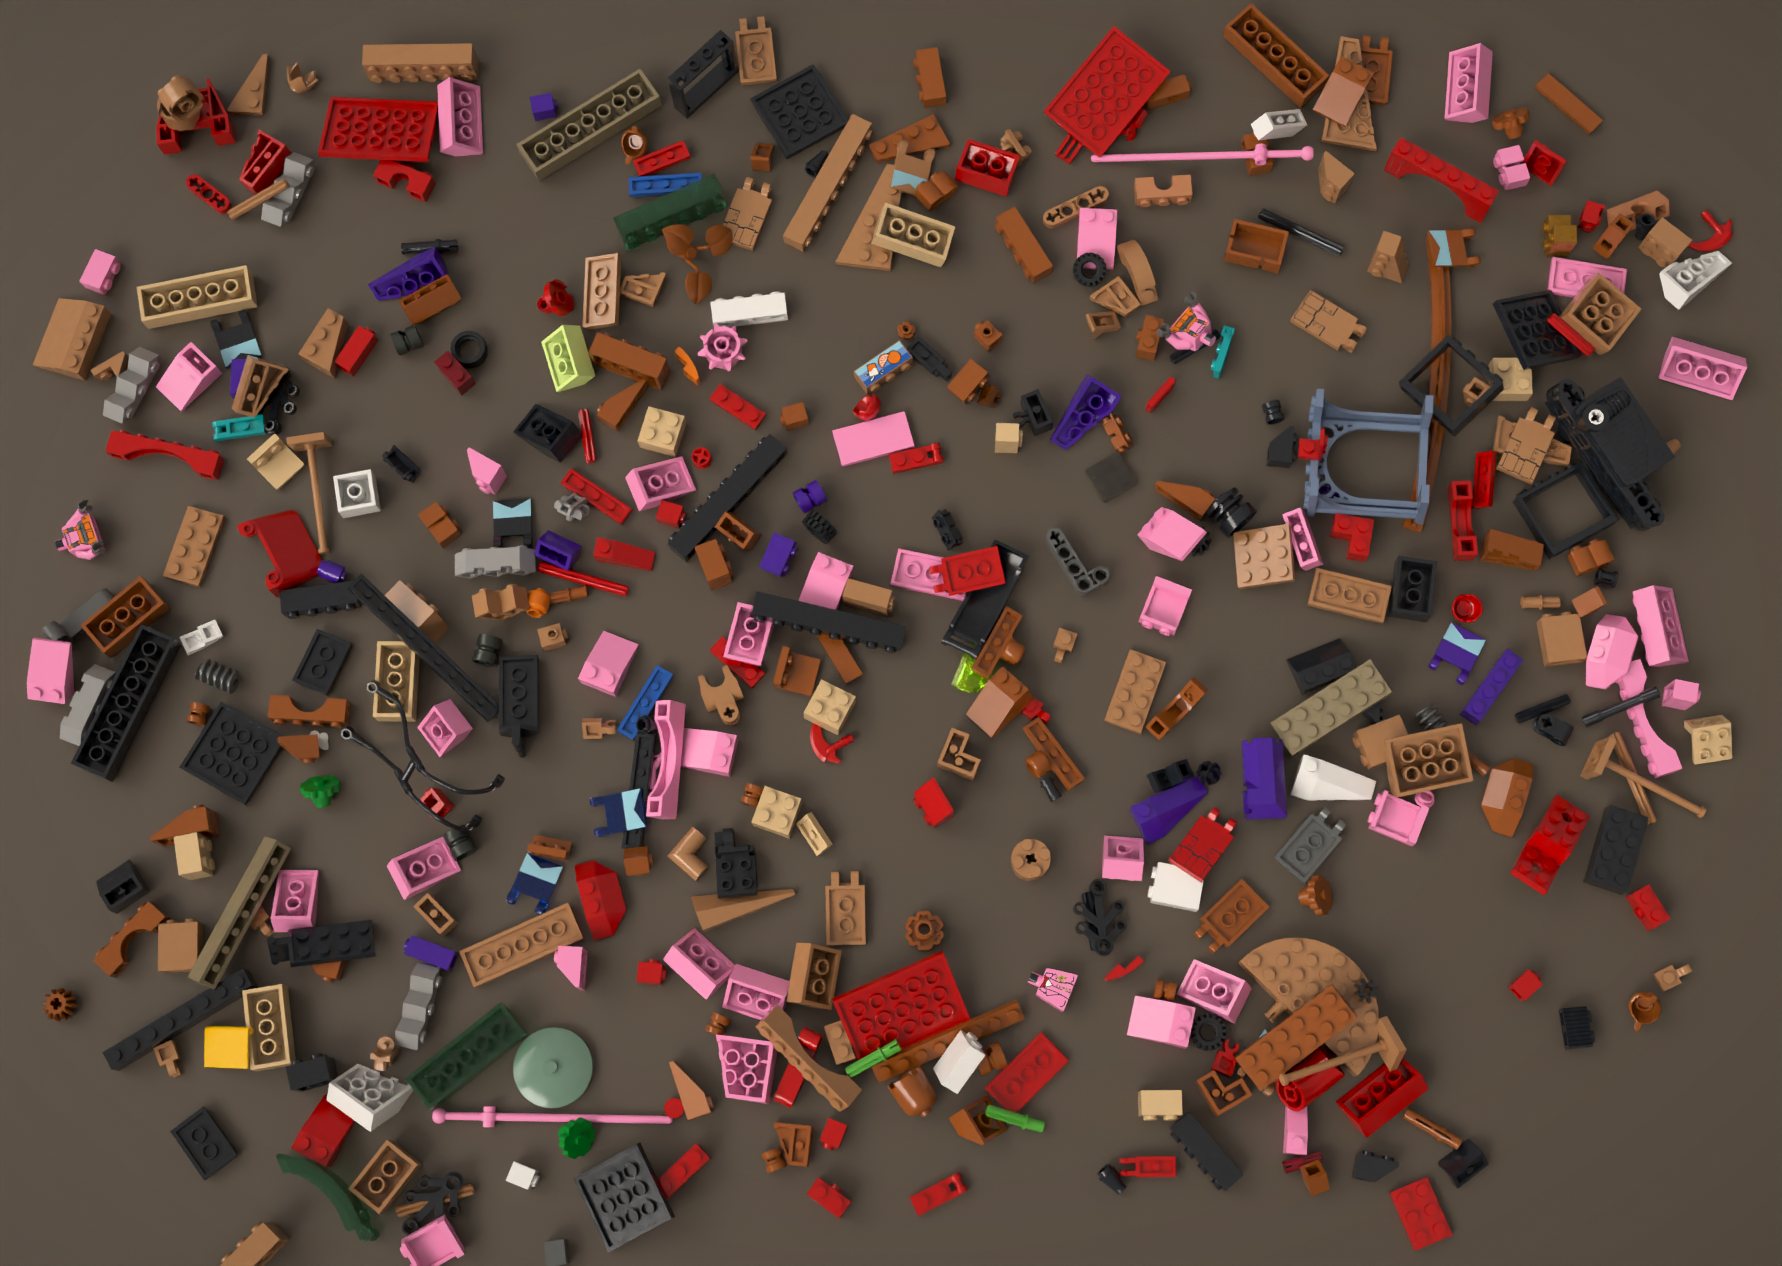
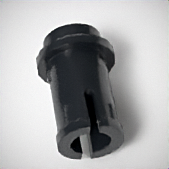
M1049 776L1040 781V787H1043L1050 801L1053 802L1062 795H1060L1053 783L1054 779H1051Z

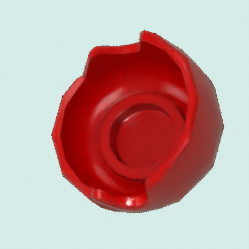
M872 394L873 397L866 395L854 407L853 413L859 419L868 421L875 418L879 413L881 402L875 394Z
M1462 594L1457 596L1452 602L1451 611L1453 617L1459 622L1470 623L1476 621L1482 615L1483 605L1481 600L1475 595Z

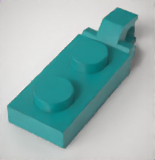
M1224 325L1220 333L1223 341L1218 343L1216 349L1218 357L1217 360L1213 359L1210 369L1213 370L1214 378H1221L1235 328Z

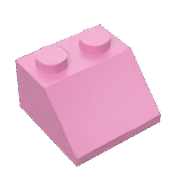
M468 448L467 453L476 484L486 494L491 492L496 495L507 478L505 471L500 464Z
M451 699L434 705L417 727L439 757H442L462 742L473 729Z
M1104 835L1102 878L1142 881L1144 865L1143 838Z
M558 946V951H555L554 962L557 963V967L576 988L585 991L588 951L583 947Z

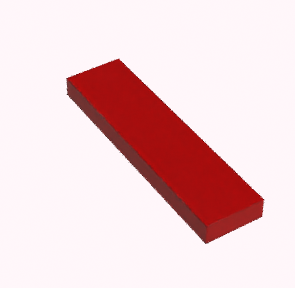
M572 468L560 482L562 486L571 492L577 493L582 498H587V503L620 525H623L633 511L632 508Z

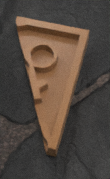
M268 54L261 56L227 108L229 115H264L269 66Z

